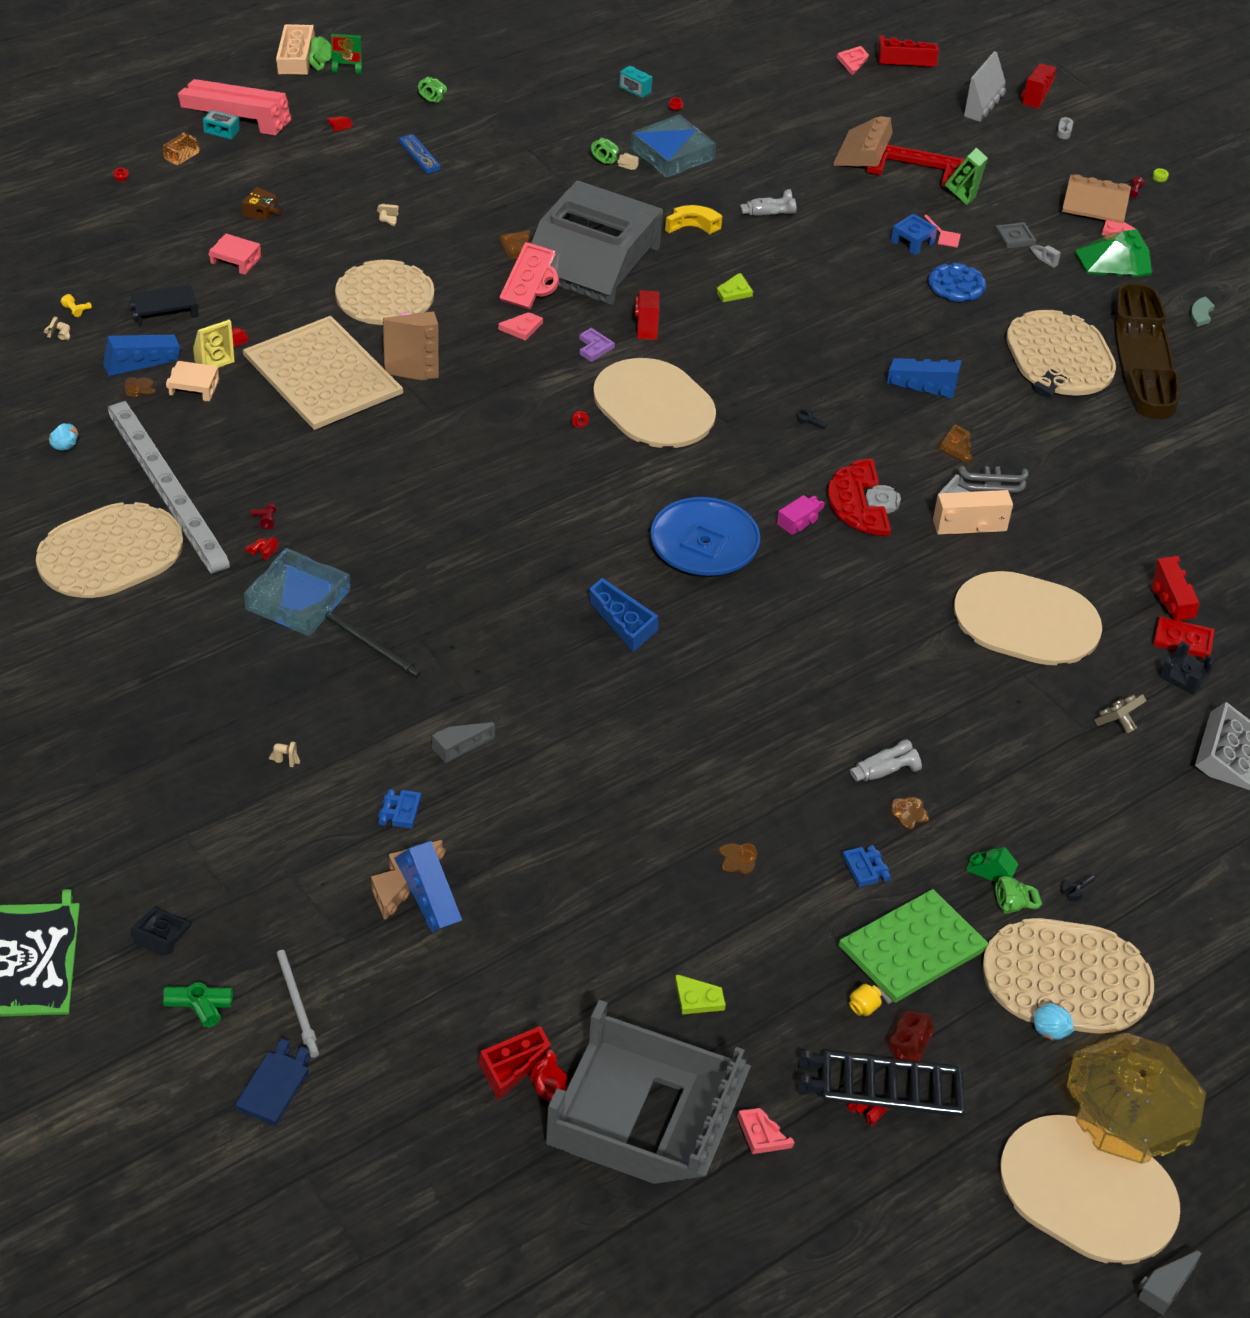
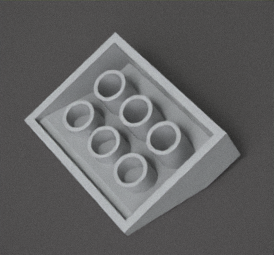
M995 51L971 78L965 117L981 121L1006 92V88H1004V75L998 54Z
M1227 702L1211 711L1195 766L1209 777L1250 790V720Z

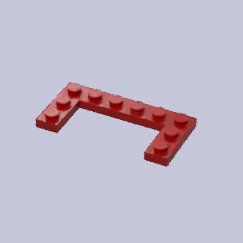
M887 145L878 166H868L867 172L882 175L886 159L936 167L937 169H946L942 181V186L946 187V182L963 163L964 159Z

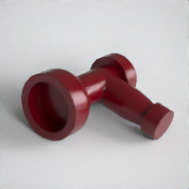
M1134 177L1131 184L1133 187L1130 190V197L1132 198L1138 196V190L1144 185V180L1141 177Z
M268 503L265 509H252L251 515L262 516L259 522L260 526L264 529H272L275 523L273 514L276 512L277 507L272 503Z

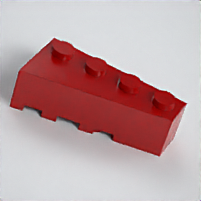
M880 35L878 45L879 63L883 65L896 64L898 66L911 65L913 67L925 66L929 68L937 66L938 44L920 41L918 44H915L911 40L906 39L903 42L895 37H891L890 40L884 39L885 36Z
M1040 63L1027 79L1026 88L1022 92L1021 98H1024L1023 105L1040 108L1054 81L1057 67Z

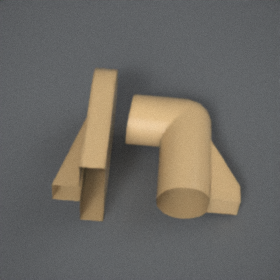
M629 153L621 154L618 166L634 170L638 167L639 158Z
M378 205L379 220L395 226L396 216H398V205Z
M54 317L50 325L44 329L47 337L51 338L57 326V329L60 330L58 334L59 339L69 340L70 326L58 322V317Z
M291 742L290 746L275 744L269 759L280 763L283 761V753L288 754L289 752V766L294 767L295 763L299 764L300 759L297 755L296 742Z

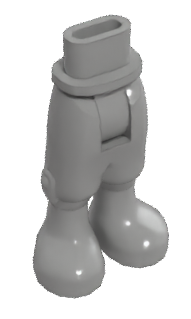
M791 189L784 191L782 198L753 199L750 202L747 201L746 204H740V210L742 214H749V216L776 215L779 213L795 214L796 201L792 198Z
M905 739L900 741L895 747L884 749L857 763L856 767L850 769V773L856 782L862 779L868 781V779H878L894 773L903 766H908L910 770L917 772L922 769V763L917 750L912 749L911 742Z

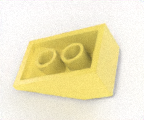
M230 320L198 330L193 347L194 361L197 364L221 367L235 362Z

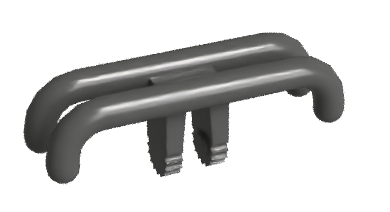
M960 466L959 473L961 476L958 486L968 491L1008 490L1009 493H1017L1025 489V480L1028 478L1029 472L1027 469H1023L1021 475H1001L1000 467H995L994 474H990L989 466H985L983 474L969 473L964 466ZM963 478L984 481L985 484H968L964 482ZM1001 482H1019V485H1001Z

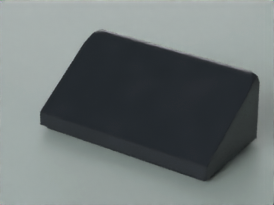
M1050 369L1053 373H1058L1057 371ZM1048 370L1042 377L1050 379L1051 384L1046 386L1037 381L1034 384L1036 394L1051 396L1055 389L1058 388L1053 382L1054 378L1061 376L1067 379V377L1062 374L1053 375ZM1056 379L1057 383L1062 384L1064 382L1062 379Z

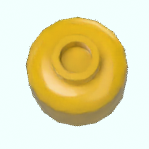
M862 984L851 993L849 1005L857 1015L869 1016L881 1006L880 996L882 994L875 985L871 987L868 984Z

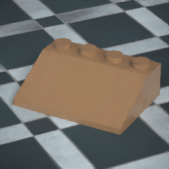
M876 117L849 130L833 163L834 166H878L893 133L891 117Z
M1070 175L1062 212L1124 223L1131 186L1124 183L1116 184L1109 180L1101 181L1093 177L1085 178L1081 175Z
M434 311L383 318L384 370L389 375L418 380L439 378L438 322Z

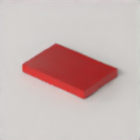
M1159 616L1153 646L1176 651L1178 645L1183 641L1190 645L1189 655L1206 658L1207 655H1211L1215 629Z

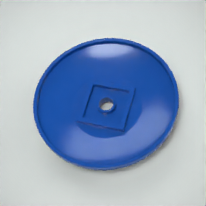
M693 497L676 501L666 506L657 514L651 527V541L658 555L673 567L692 574L710 576L731 573L747 565L755 557L759 549L760 532L754 519L737 505L717 498Z

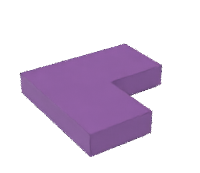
M592 328L579 335V339L587 344L580 349V355L591 362L615 348L613 341Z

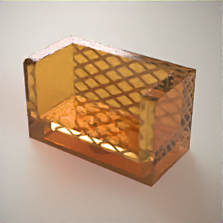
M185 132L163 145L164 159L178 166L199 153L198 139Z

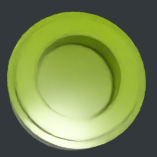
M1156 169L1152 177L1156 181L1165 182L1168 179L1169 173L1164 169Z

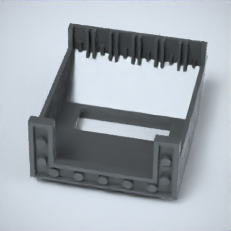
M576 180L572 187L563 194L540 220L531 244L555 251L556 255L551 266L558 274L559 287L612 305L615 302L617 286L649 248L654 250L660 248L663 209ZM572 214L573 222L567 220ZM591 220L623 232L618 237L587 226ZM548 280V281H547V283H550V284H552V283L554 282V280Z
M599 1000L591 1016L589 1044L567 1091L557 1088L548 1106L546 1144L653 1184L706 1176L751 1067L743 1059L744 1049L736 1047L733 1059L609 1017L607 1016L608 1002ZM653 1082L683 1091L656 1154L627 1144Z

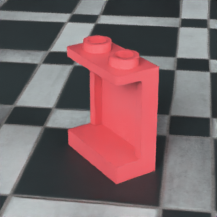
M225 234L209 251L211 264H215L219 259L239 265V273L245 275L261 258L260 244Z

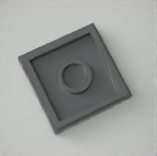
M1025 222L998 225L995 228L1006 249L1036 245V239Z

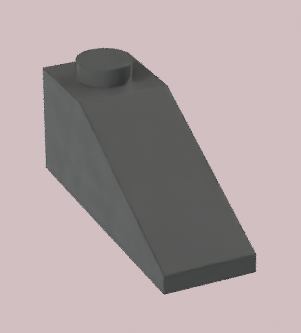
M490 722L447 727L432 735V749L447 763L495 738V724Z
M1199 1251L1193 1252L1155 1270L1150 1278L1145 1276L1139 1286V1289L1142 1290L1139 1300L1164 1315L1197 1265L1202 1253Z

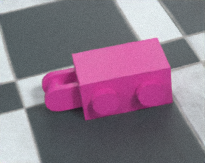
M803 495L779 510L777 524L791 535H794L818 519V512L823 509L825 503L818 501L816 496L808 499Z

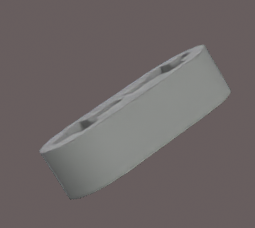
M1066 117L1060 119L1057 132L1059 138H1070L1073 126L1072 119Z

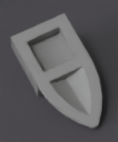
M1039 245L1030 247L1032 252L1041 261L1052 267L1058 265L1061 252L1049 245L1046 247Z

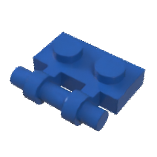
M388 790L382 801L384 804L383 808L380 809L378 814V823L384 826L387 820L392 819V826L413 829L421 801V793L401 790L400 796H397L394 790ZM393 805H397L395 810L391 809Z
M869 846L867 853H865L863 847L843 851L842 857L859 888L878 883L879 877H882L884 882L891 879L888 866L883 863L881 853L874 846Z

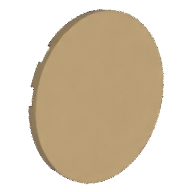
M375 260L347 270L345 275L337 281L335 295L339 307L350 317L369 324L383 325V318L399 316L404 312L409 314L425 313L434 300V285L430 277L426 276L421 269L415 266L411 267L405 265L404 262L395 260Z

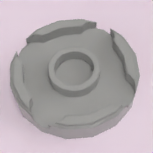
M886 485L873 486V489L867 490L865 496L867 506H885L886 513L897 510L901 501L900 494L896 493L892 487Z

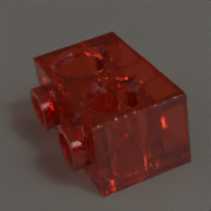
M905 1011L903 1018L898 1022L895 1034L890 1039V1047L895 1058L920 1062L934 1031L930 1014Z

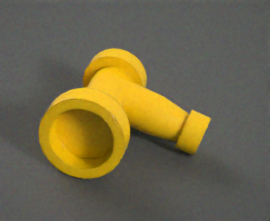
M70 294L63 296L61 299V304L65 308H70L75 317L81 316L84 310L92 308L90 302L75 305V299Z

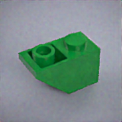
M1006 847L973 854L966 869L968 872L998 882L1002 876L1013 877L1018 863Z

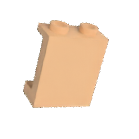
M177 361L176 366L172 368L171 377L166 382V387L169 388V395H174L176 389L202 392L203 401H210L219 382L218 366Z

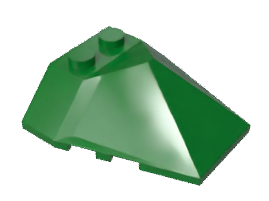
M1137 229L1113 232L1075 250V254L1087 274L1107 275V273H1117V276L1132 274V277L1151 275L1152 273L1149 249Z

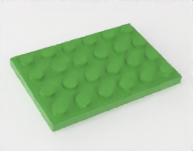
M933 889L841 939L839 946L895 1003L983 953L989 945Z

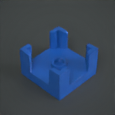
M911 214L893 226L891 242L898 244L900 235L911 241L909 252L917 255L920 253L921 244L924 240L928 238L929 245L935 243L938 227L915 214Z

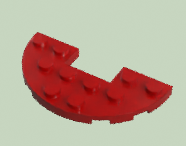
M873 459L855 461L846 468L843 466L835 473L834 478L829 484L828 500L834 513L843 522L857 530L877 536H890L891 529L885 506L867 507L863 488H872L879 484Z

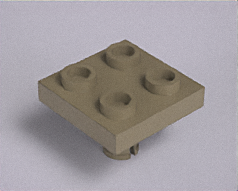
M1133 694L1124 700L1120 699L1112 704L1113 707L1100 711V716L1094 719L1097 726L1119 719L1127 734L1137 728L1129 712L1147 700L1143 694L1137 697Z

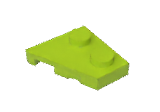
M739 273L719 286L717 294L722 302L752 297L753 290L742 274Z

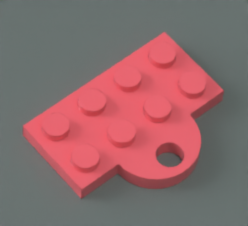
M525 242L499 297L500 300L530 310L536 296H547L553 293L559 284L558 274L551 266L556 255L555 251ZM548 280H554L551 285H546Z

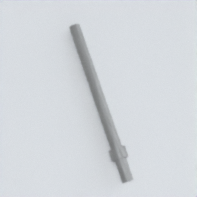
M279 950L277 952L278 960L303 1032L301 1034L303 1042L307 1045L310 1056L317 1057L319 1051L316 1045L317 1038L315 1032L310 1027L285 950Z

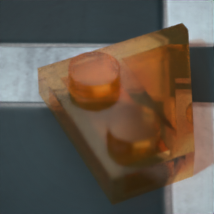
M526 230L500 236V242L511 259L519 257L525 242L529 240L530 231Z
M954 424L941 443L940 449L969 464L972 459V455H970V432Z

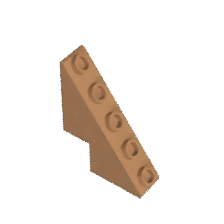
M442 840L432 842L438 859H442L445 854ZM406 850L389 854V872L371 876V889L383 919L393 915L398 905L408 898L411 891L394 859Z

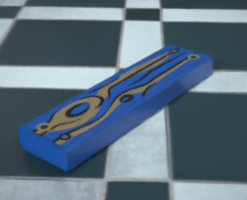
M413 134L399 137L400 144L426 174L441 170V165Z

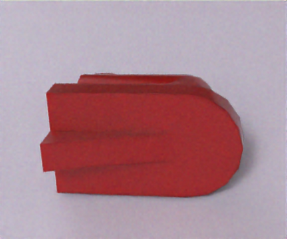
M348 117L327 118L329 125L333 126L334 132L349 129L352 126V121Z
M236 327L232 329L233 347L248 342L247 339L249 338L245 330H240V328Z
M271 537L268 540L259 538L255 543L247 546L245 551L255 555L260 550L263 559L267 560L277 549L278 539L275 537Z
M852 1103L848 1105L850 1111L854 1112L857 1110L859 1112L858 1116L868 1107L871 1108L867 1113V1124L872 1120L871 1126L875 1125L877 1120L888 1109L886 1107Z

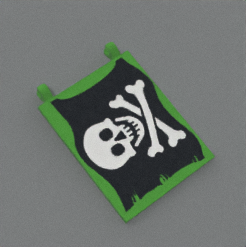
M70 889L62 891V904L0 905V1016L69 1014L80 910L79 903H72L73 897Z

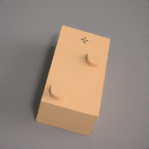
M284 25L276 58L278 74H308L310 44L312 39L315 38L314 25Z
M1008 490L939 493L933 517L937 535L1007 531L1013 503Z

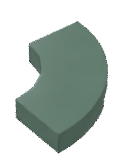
M1207 297L1200 298L1192 307L1191 319L1196 327L1208 324L1211 321L1208 313L1214 310L1215 305Z

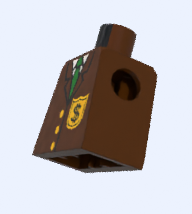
M256 187L242 202L243 216L268 220L272 214L281 215L283 210L282 206L277 205L276 195L259 187Z

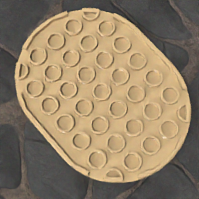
M1037 310L1025 313L1022 317H1017L1011 322L1006 337L1008 347L1020 372L1032 383L1035 384L1039 381L1046 386H1050V379L1042 377L1049 370L1053 375L1062 374L1067 377V379L1061 376L1054 378L1053 382L1058 386L1054 393L1087 395L1106 388L1113 380L1116 370L1115 360L1101 333L1093 325L1085 323L1084 319L1075 315H1065L1062 311ZM1050 369H1053L1058 373H1053ZM1056 379H1062L1064 382L1062 384L1057 383Z
M649 358L622 360L605 368L598 375L594 383V400L598 408L626 436L637 442L642 441L648 443L649 446L658 448L663 446L683 447L703 439L714 426L716 408L711 397L684 371L670 363Z
M138 502L125 505L124 503L108 505L65 522L50 531L45 540L41 541L38 546L36 556L37 570L42 580L49 587L62 594L80 598L108 596L153 578L171 567L178 559L183 548L182 530L177 520L161 508L157 509L150 507L149 504Z
M996 571L977 575L961 586L954 602V615L958 620V625L966 635L968 634L974 639V642L987 649L1038 664L1057 665L1058 663L1067 662L1071 664L1080 661L1081 658L1090 655L1095 650L1102 633L1100 616L1085 597L1065 586L1015 572Z
M1043 918L1024 919L1022 922L1013 925L1009 924L1000 929L989 941L983 957V975L993 997L1010 1013L1031 1023H1034V1012L1050 1002L1062 1005L1070 1013L1074 1031L1112 1033L1126 1029L1139 1021L1148 1010L1153 998V974L1149 964L1140 955V951L1130 942L1117 937L1116 933L1096 926Z
M1050 1115L1027 1122L1012 1134L1005 1145L1000 1162L1001 1182L1005 1194L1008 1195L1014 1204L1015 1210L1029 1223L1078 1253L1103 1263L1133 1264L1157 1255L1171 1241L1180 1218V1202L1175 1185L1168 1173L1155 1159L1122 1138L1082 1118L1067 1115Z

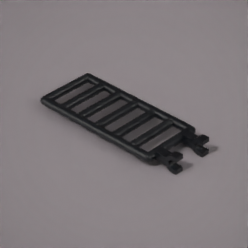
M801 1050L800 1059L802 1060H799V1069L822 1068V1081L812 1080L809 1076L801 1075L798 1094L820 1093L822 1098L828 1101L952 1116L965 1115L963 1069L959 1066L836 1051H824L822 1056L812 1055L811 1052ZM831 1060L844 1061V1093L831 1092ZM853 1063L866 1064V1096L853 1094ZM875 1065L888 1067L889 1099L875 1097ZM897 1068L910 1069L911 1101L898 1100ZM919 1071L932 1072L934 1104L920 1102ZM941 1073L954 1075L956 1107L943 1105Z

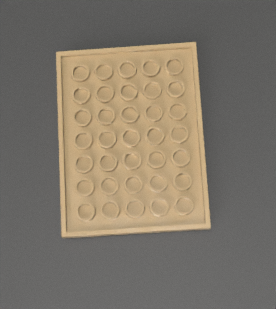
M332 316L243 349V355L314 430L403 394V388Z

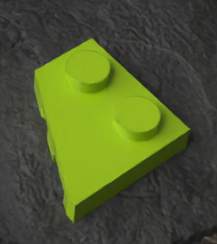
M681 975L675 976L682 1014L725 1010L722 987Z

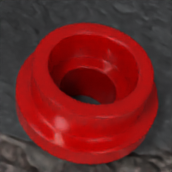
M674 97L670 99L668 106L672 110L678 111L683 108V102L680 98Z
M117 168L113 171V177L116 181L124 182L128 179V170Z
M576 411L572 415V424L575 427L582 428L587 425L589 421L587 413Z

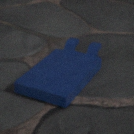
M281 1038L275 1054L267 1053L235 1104V1109L277 1126L309 1073L308 1067H305L310 1061V1057L307 1056L310 1052L309 1049L301 1046L296 1059L288 1057L290 1042Z

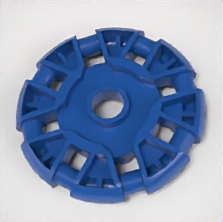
M960 263L939 265L933 269L928 278L929 286L936 295L941 298H948L949 301L953 302L973 301L979 298L986 289V281L983 275L975 268H968L965 264Z

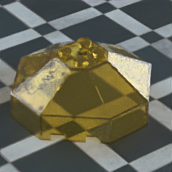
M1122 1033L1074 1052L1067 1088L1071 1096L1076 1098L1081 1105L1076 1122L1084 1133L1088 1131L1094 1138L1092 1143L1097 1150L1144 1164L1149 1162L1151 1157L1155 1155L1163 1156L1175 1151L1179 1145L1185 1144L1187 1146L1194 1143L1201 1126L1206 1092L1168 1045L1132 1034ZM1141 1070H1144L1145 1074H1147L1144 1078L1140 1077V1073H1138Z

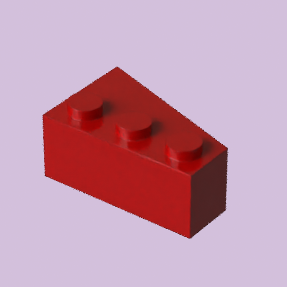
M640 290L639 296H636L635 317H638L637 338L657 340L659 292Z
M1178 556L1158 559L1154 581L1152 582L1153 592L1157 594L1160 601L1176 621L1196 618L1199 601L1192 585L1187 584L1184 578L1187 574L1178 565V562H1180Z
M541 1026L480 1051L478 1063L497 1100L502 1098L530 1073L537 1061L546 1056V1052L550 1049L551 1044Z

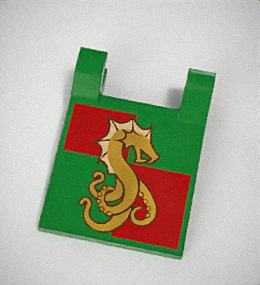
M331 34L332 72L338 73L339 64H355V74H361V36Z

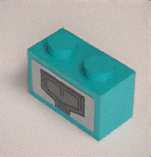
M628 66L620 71L619 87L643 98L651 93L652 76L632 66Z
M211 110L203 119L205 133L233 139L240 130L239 117Z

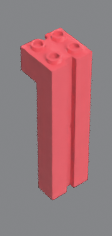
M194 79L188 84V88H183L178 93L180 105L183 108L208 112L213 110L233 116L257 119L260 133L277 135L283 126H286L291 121L286 94L281 92Z

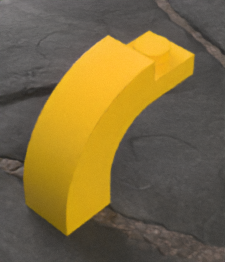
M687 205L674 209V214L666 217L665 230L671 233L685 226H695L711 234L721 229L722 215L703 206Z

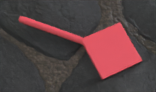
M924 215L931 224L938 227L927 215ZM937 228L940 232L938 244L958 247L961 234Z

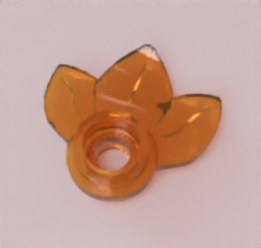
M130 377L125 380L124 390L129 396L135 397L139 396L140 393L152 394L156 392L151 387L153 380L150 378L141 377L137 379Z
M907 797L906 799L897 798L892 802V813L899 817L900 822L907 828L913 829L915 822L929 821L927 811L922 808L924 804L922 800L915 797Z
M730 843L719 848V851L727 857L722 864L723 870L728 872L740 870L745 875L754 869V861L758 854L754 845L745 843L740 846Z

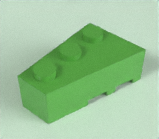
M977 148L967 156L945 184L966 205L976 197L988 159Z

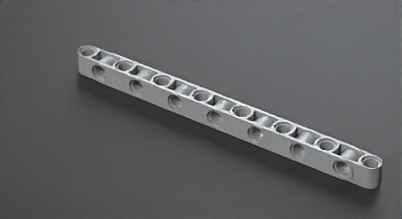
M123 401L108 406L109 415L171 514L179 523L182 531L210 574L228 569L230 565L223 549L127 402Z

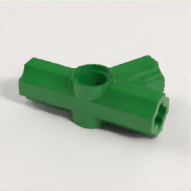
M199 982L189 987L164 988V1006L190 1007L195 1011L203 1027L211 1028L221 1020L216 1007L231 1008L232 988L206 987V985Z

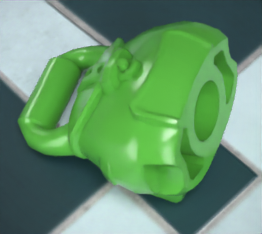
M319 36L312 39L309 54V63L316 71H321L325 63L332 59L331 44Z
M427 76L418 83L419 93L431 103L440 102L443 99V94L447 92V87L438 79Z
M600 138L591 145L592 155L604 164L616 162L619 149L609 139Z
M1009 876L1000 877L996 883L997 901L1004 914L1020 911L1022 908L1038 909L1042 905L1038 890L1032 886L1024 885L1023 882L1020 883L1015 878ZM1028 891H1030V894H1031V898H1032L1033 903L1030 902L1029 892H1028Z

